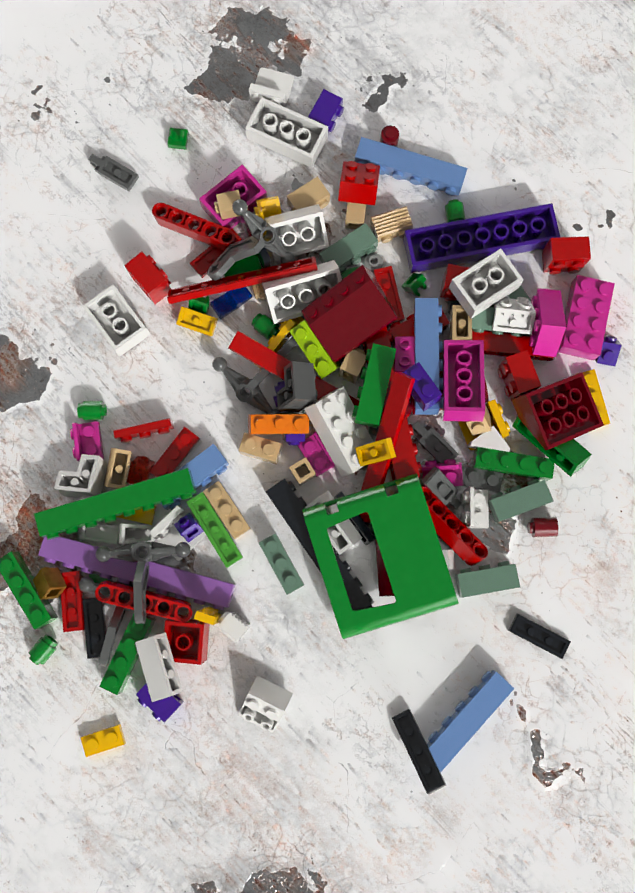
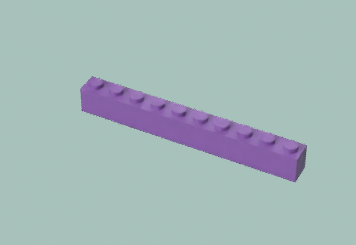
M62 536L50 540L44 537L38 555L44 557L43 561L55 564L56 561L63 562L62 566L74 569V566H78L85 573L99 572L100 577L111 579L112 576L118 577V582L130 584V581H134L137 562L133 563L115 558H110L106 562H100L95 555L100 547ZM149 562L150 572L146 589H149V586L157 588L156 592L165 595L168 592L175 593L174 597L186 600V597L194 599V603L205 605V602L213 604L212 608L224 610V607L228 608L230 606L236 584L160 563Z

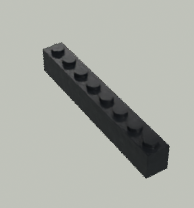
M284 478L265 492L321 572L303 516L302 509H305L307 504L302 496L299 498L296 496L294 491L297 489L291 481L287 482ZM333 547L352 609L360 610L373 607L371 605L374 603L373 599L368 593H363L360 589L363 587L357 576L355 578L349 573L352 570L346 560L343 562L340 560L338 552Z

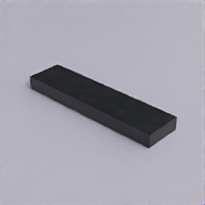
M407 709L392 717L426 793L429 795L446 786L445 780L411 710Z

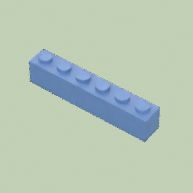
M361 137L355 155V162L379 165L380 175L386 174L397 180H407L414 185H423L431 190L444 191L451 196H459L468 169Z
M415 298V364L419 362L437 388L443 390V378H439V371L443 370V360L439 359V353H442L443 348L442 341H439V335H442V323H439V317L442 316V305H438V298ZM441 397L438 403L424 412L414 399L415 415H438L440 408H443V397Z
M496 671L486 672L481 678V684L478 687L474 686L469 691V697L466 701H461L455 707L456 712L451 717L447 716L441 724L443 727L438 732L434 731L428 738L429 742L427 745L440 772L443 771L515 689Z

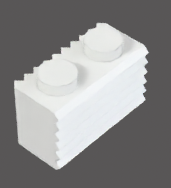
M227 611L219 618L218 622L220 624L217 627L237 643L250 628V624H247V621L245 622L235 611L230 613Z

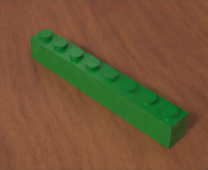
M186 468L34 513L39 536L47 537V540L59 537V533H75L79 527L91 528L97 526V522L103 520L105 523L117 520L116 516L124 515V517L136 514L135 511L143 509V511L152 510L155 508L154 505L162 503V506L174 503L173 499L180 497L181 500L189 499L197 491L191 470Z

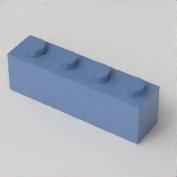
M212 444L179 470L186 468L191 470L195 488L197 489L201 485L202 487L208 485L214 475L224 473L228 469L226 466L229 463L217 447ZM181 497L173 499L174 503L164 505V509L173 510L177 505L179 506L181 504Z

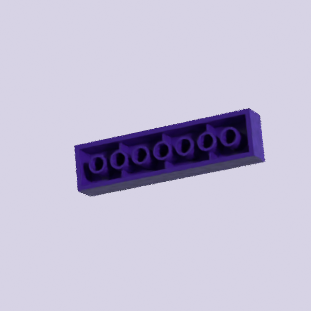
M551 203L405 230L403 241L411 274L447 267L448 264L459 265L481 261L499 249H502L506 256L544 249L551 238H560L553 204Z

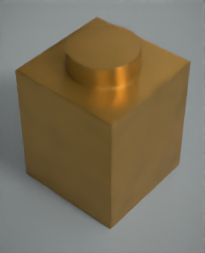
M59 567L41 568L33 579L41 600L58 598L67 587Z

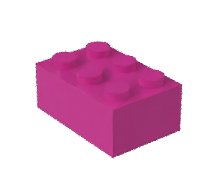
M243 164L199 198L201 207L216 224L229 229H233L241 222V216L222 220L220 213L216 214L215 210L216 194L239 190L240 199L247 203L250 212H254V207H257L256 200L267 198L266 190Z
M538 288L536 296L533 295L531 300L536 316L529 346L532 347L533 355L556 357L566 329L561 291Z

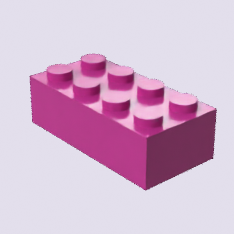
M581 275L575 277L571 282L565 311L566 329L558 353L593 361L601 355L615 283Z
M444 340L442 351L443 421L483 422L485 415L484 340Z

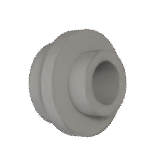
M377 253L367 255L364 262L365 267L372 272L375 269L382 268V257ZM372 259H375V260L377 261V263H376V264H372V263H371V260H372Z

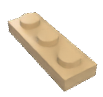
M217 481L203 491L234 540L251 529L220 481Z

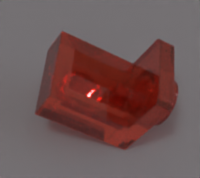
M137 456L131 462L126 482L136 484L148 480L155 461L150 460L146 456Z

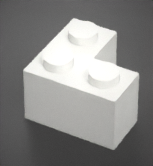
M82 454L77 472L59 471L54 489L64 497L85 499L101 494L108 463L100 456Z

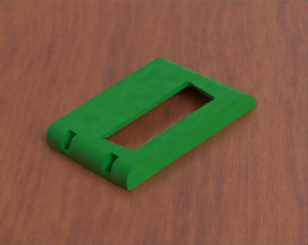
M417 473L302 509L343 639L459 604ZM396 485L398 493L387 496L385 488ZM337 504L339 511L328 515L326 507ZM367 512L396 601L391 604L353 610L327 529Z

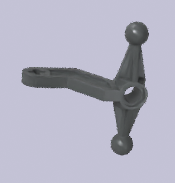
M238 199L234 201L232 209L236 215L243 216L252 236L230 244L210 266L207 275L216 281L236 261L259 253L263 247L279 255L282 264L295 261V256L292 252H286L276 229L261 217L250 212L244 200Z
M292 337L277 354L285 358L296 346L297 342ZM216 357L213 360L212 367L217 372H223L236 392V397L241 402H247L266 414H282L278 409H272L259 387V384L270 372L262 368L253 379H249L229 368L225 358ZM245 387L250 390V394L246 392Z
M153 541L134 542L113 550L102 546L97 549L95 555L100 562H106L110 558L133 563L137 562L133 581L134 619L136 624H145L146 588L150 572L149 562L174 554L184 558L190 554L191 548L186 542H180L176 546ZM145 546L148 552L142 558L139 555V550Z
M84 577L79 581V589L88 593L92 590L95 591L100 583H94L92 578ZM101 587L100 593L108 596L110 595V589L108 587ZM119 595L122 600H124V601L129 600V599H123V598L121 597V595ZM146 597V605H148L150 600ZM161 602L158 605L163 611L168 610L170 607L167 602ZM116 606L98 665L108 666L116 635L126 611L124 607Z

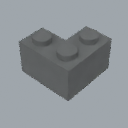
M292 361L284 367L285 387L277 392L278 411L299 413L316 401V373L313 363Z

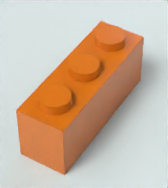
M248 414V434H309V417L307 414Z

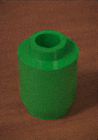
M458 199L448 201V204L445 205L447 223L466 219L463 202H460Z
M257 314L251 323L254 330L268 340L272 336H276L280 331L279 324H274L273 320L266 314Z
M83 401L78 403V418H83V420H103L104 416L107 415V406L103 404V401Z
M46 634L28 652L30 655L29 659L36 665L40 663L44 665L56 651L58 642Z

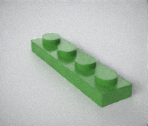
M201 492L188 500L186 503L226 568L244 558L205 494Z

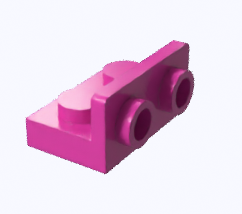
M395 337V372H403L415 365V337Z
M98 421L82 424L72 423L70 435L75 444V447L72 449L74 458L80 462L81 455L86 454L100 456L104 459L100 423Z
M316 431L313 435L306 438L305 442H300V445H297L304 458H307L315 471L316 477L335 467Z
M456 459L444 460V463H437L436 460L425 461V464L421 466L423 478L435 466L454 486L464 485L462 463L456 462Z

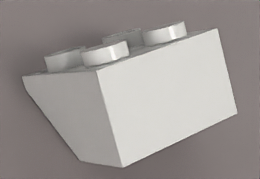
M257 675L238 716L260 726L266 731L274 733L293 693Z

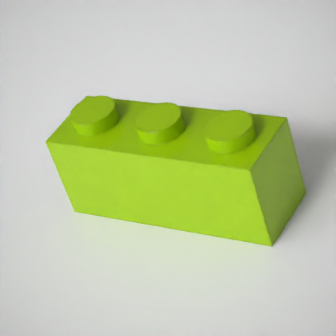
M306 320L289 331L310 363H313L314 369L321 379L341 367L339 360L333 362Z

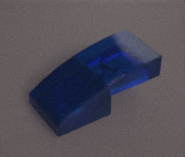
M247 287L226 291L225 294L211 301L210 306L221 320L250 300L253 295Z

